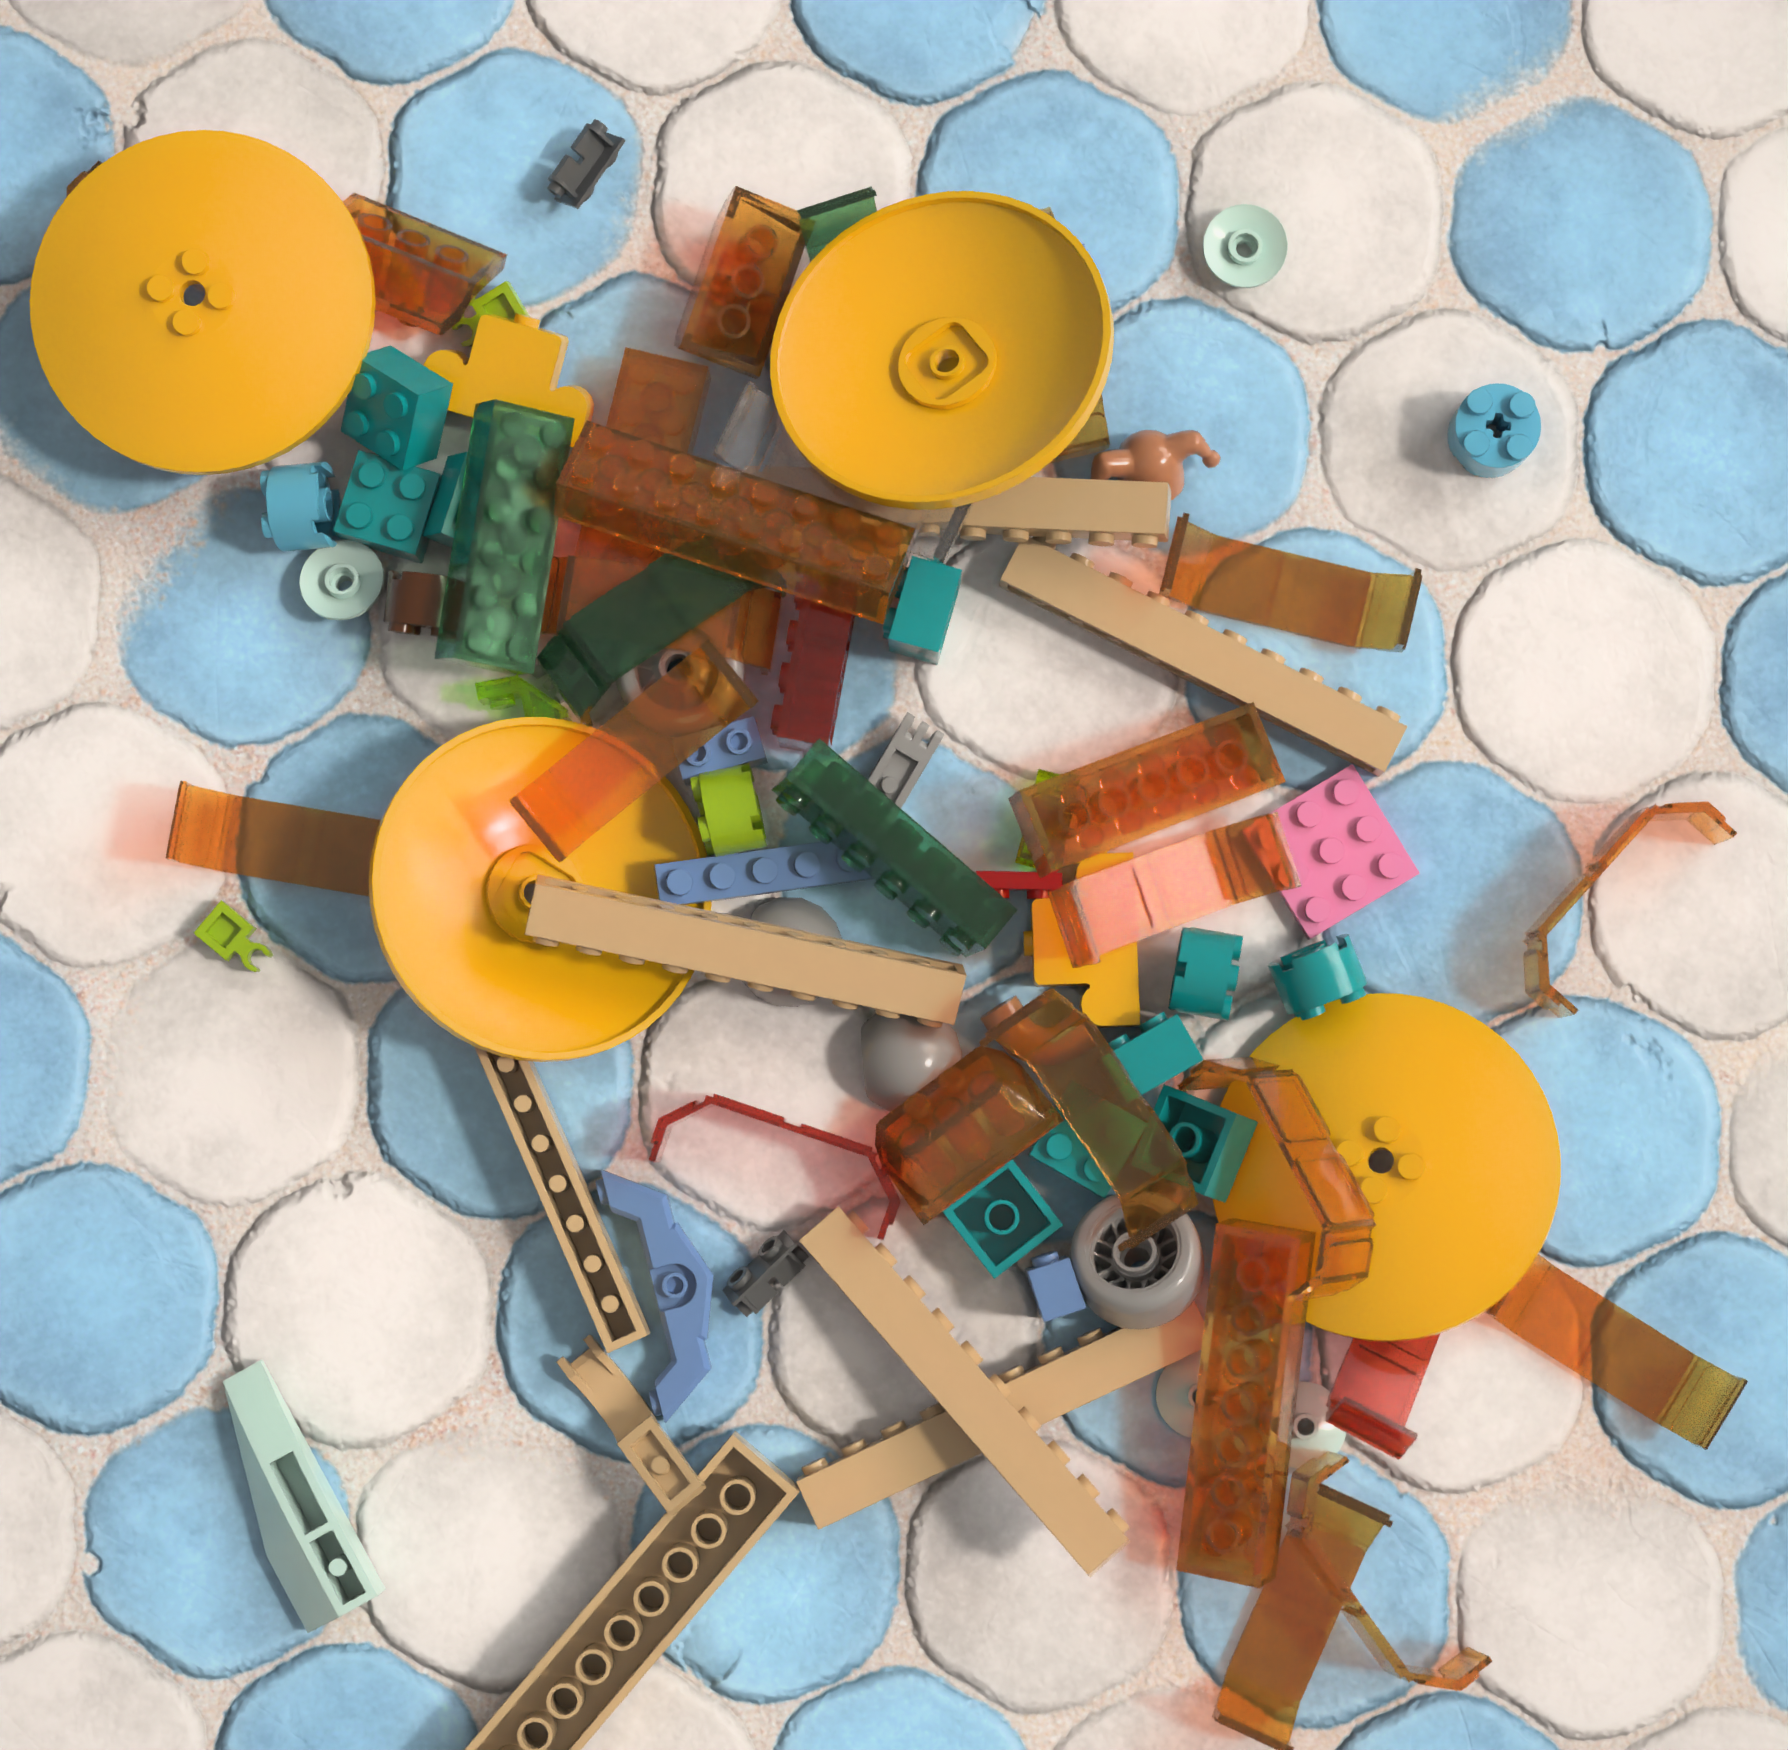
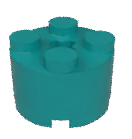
M1182 927L1168 1009L1176 1010L1180 1013L1228 1021L1233 996L1226 995V991L1235 992L1239 974V966L1233 965L1231 962L1232 960L1239 961L1243 936L1196 927Z
M1349 934L1336 936L1339 944L1336 942L1327 946L1326 941L1322 940L1280 957L1283 966L1275 962L1268 964L1269 971L1287 1014H1294V1017L1306 1020L1326 1011L1324 1004L1340 999L1342 1004H1346L1366 995L1363 987L1368 982Z

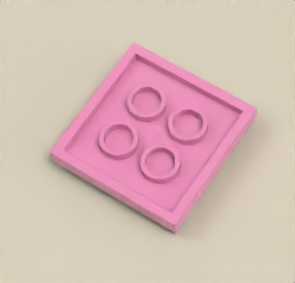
M1353 764L1242 830V833L1308 940L1420 874Z

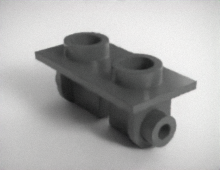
M594 119L591 124L586 123L570 147L580 156L579 160L576 162L572 157L565 154L548 178L550 181L547 187L548 191L556 196L554 199L557 202L579 209L582 203L591 197L594 186L605 170L616 161L618 151L626 140L622 137L606 133L608 130L607 126L597 119Z
M783 1230L778 1236H773L766 1240L760 1247L758 1256L746 1267H740L733 1272L727 1281V1286L722 1291L734 1307L736 1306L746 1317L752 1312L757 1314L778 1293L768 1281L774 1276L783 1286L787 1285L806 1266L803 1262L809 1256Z

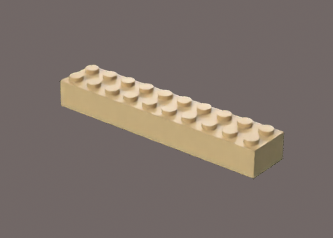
M734 1431L698 1474V1477L707 1488L673 1516L665 1512L464 1750H581L800 1492L798 1485L738 1432Z

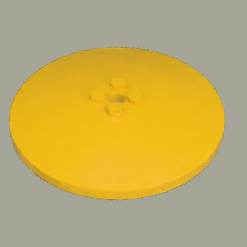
M213 130L181 131L137 143L115 154L81 180L59 207L43 236L35 259L29 301L31 329L41 367L51 388L73 418L96 439L133 461L158 470L191 475L226 474L267 463L291 451L319 430L341 406L352 389L356 374L360 372L362 360L367 356L370 347L376 305L374 277L364 239L354 218L324 179L289 152L268 142L247 135ZM193 284L202 285L205 289L203 301L196 306L186 305L184 302L185 290Z
M946 191L906 199L884 207L844 230L815 256L797 279L779 314L771 347L770 378L776 408L788 435L801 455L824 478L849 494L872 503L909 510H935L979 502L998 495L1039 472L1072 442L1088 421L1102 394L1112 362L1114 327L1110 300L1100 272L1081 242L1052 216L1030 204L1011 197L976 191ZM952 357L959 360L958 365L952 371H938L939 364L943 360Z
M519 717L499 720L462 733L440 746L414 769L392 797L376 833L370 859V909L381 950L393 974L410 998L435 1023L464 1042L498 1056L534 1062L568 1061L609 1050L633 1038L649 1027L680 996L695 970L688 969L687 973L680 974L663 969L662 963L645 960V963L641 965L631 964L620 960L619 954L602 951L601 955H588L577 951L576 945L559 942L558 946L538 944L532 940L533 936L525 935L531 906L524 896L525 886L527 884H535L537 874L659 900L654 870L655 864L706 858L707 853L699 828L676 788L654 764L627 743L591 726L565 719ZM712 902L685 906L711 911Z
M1397 993L1366 994L1364 997L1346 1004H1342L1340 999L1324 1004L1326 1011L1318 1016L1306 1020H1301L1300 1017L1289 1020L1255 1048L1236 1073L1220 1104L1222 1108L1258 1122L1226 1203L1212 1198L1216 1217L1233 1255L1255 1284L1283 1309L1317 1328L1348 1338L1381 1342L1416 1340L1438 1335L1480 1316L1508 1294L1530 1269L1545 1243L1557 1209L1561 1184V1157L1558 1134L1547 1099L1532 1071L1519 1054L1501 1036L1481 1021L1447 1004L1419 996ZM1377 1150L1389 1151L1394 1157L1392 1168L1385 1173L1372 1171L1369 1167V1158L1372 1153Z

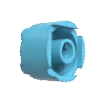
M1488 384L1473 390L1458 407L1449 423L1447 439L1453 456L1464 466V469L1479 477L1497 478L1515 470L1532 453L1540 438L1541 419L1535 400L1529 393L1507 384ZM1490 424L1496 425V429L1502 432L1498 438L1493 437V430L1487 429Z
M314 462L280 465L261 472L260 486L263 495L266 496L267 512L262 513L261 516L262 532L265 538H273L281 551L330 548L337 545L332 540V537L337 536L333 530L341 507L339 489H330L328 478L335 477V474L329 463Z

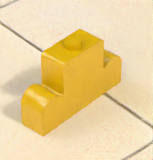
M519 313L515 314L514 320L493 314L482 315L479 319L469 358L461 351L451 349L439 350L427 357L423 366L453 383L448 411L576 449L585 446L594 412L592 396L586 389L580 386L568 385L557 388L569 340L565 335L539 328V319Z
M1133 852L1089 855L1080 862L1074 876L1075 886L1084 897L1035 899L1030 907L1031 931H1023L1024 956H1032L1033 983L1037 987L1087 986L1088 989L1080 998L1079 1010L1082 1017L1091 1026L1099 1028L1137 1027L1140 1025L1134 854Z

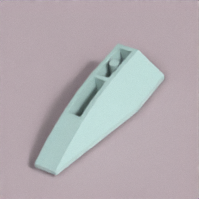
M260 1360L224 1380L223 1385L266 1556L307 1633L375 1598L385 1590V1587L263 1360Z

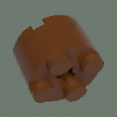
M389 570L383 622L389 623L388 631L420 636L421 628H430L431 636L462 640L463 632H469L475 581L462 578V585L460 587L461 581L451 580V576L409 571L399 573Z

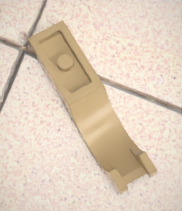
M588 1335L583 1339L589 1347L587 1351L571 1364L565 1357H561L556 1362L568 1379L598 1411L614 1434L619 1448L666 1512L673 1516L707 1487L657 1422L651 1409L627 1376L592 1335Z

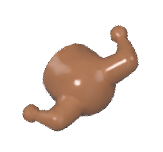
M1142 430L1127 437L1121 443L1119 449L1108 450L1095 455L1091 467V479L1108 480L1111 477H1117V480L1168 482L1172 491L1171 500H1173L1181 493L1185 485L1182 462L1188 456L1197 454L1202 457V462L1207 468L1216 467L1221 457L1215 450L1210 449L1198 431L1185 430L1166 435L1157 430Z

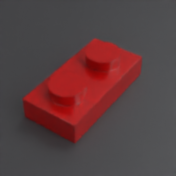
M976 871L975 890H984V898L1009 899L1010 891H1027V899L1031 900L1052 898V892L1062 891V873Z

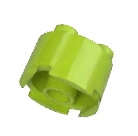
M750 763L699 773V776L690 777L695 803L697 802L700 817H697L699 830L708 856L715 855L720 857L767 847L758 794H756V790L753 788L752 782L755 781Z

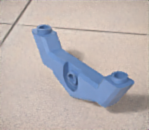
M601 1170L603 1179L596 1180L601 1205L609 1204L613 1213L637 1222L672 1361L654 1381L656 1389L649 1391V1397L654 1415H663L664 1422L666 1423L712 1368L705 1340L708 1339L714 1274L680 1224L675 1223L668 1194Z

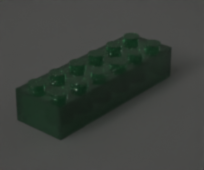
M497 399L475 404L434 659L511 675L534 674L575 418Z
M820 738L798 757L771 789L778 796L776 802L781 808L793 816H796L797 813L800 814L811 824L808 829L817 839L825 844H829L831 841L844 853L841 855V858L845 863L857 872L865 870L876 880L874 886L882 895L890 900L897 898L909 908L906 912L907 915L922 928L926 929L930 926L941 936L939 939L940 944L955 956L959 957L962 954L966 958L985 950L1018 910Z

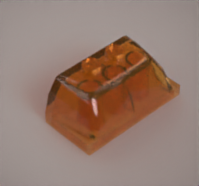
M735 186L725 200L715 220L675 335L674 346L755 379L759 378L773 340L779 314L789 294L815 217Z
M355 192L343 201L355 220L370 257L375 284V311L393 316L406 326L420 327L434 334L443 335L465 316L479 292L504 269L507 254Z
M980 1046L883 1117L876 1124L875 1148L883 1169L915 1215L925 1225L1064 1120L1019 1062L1002 1050Z

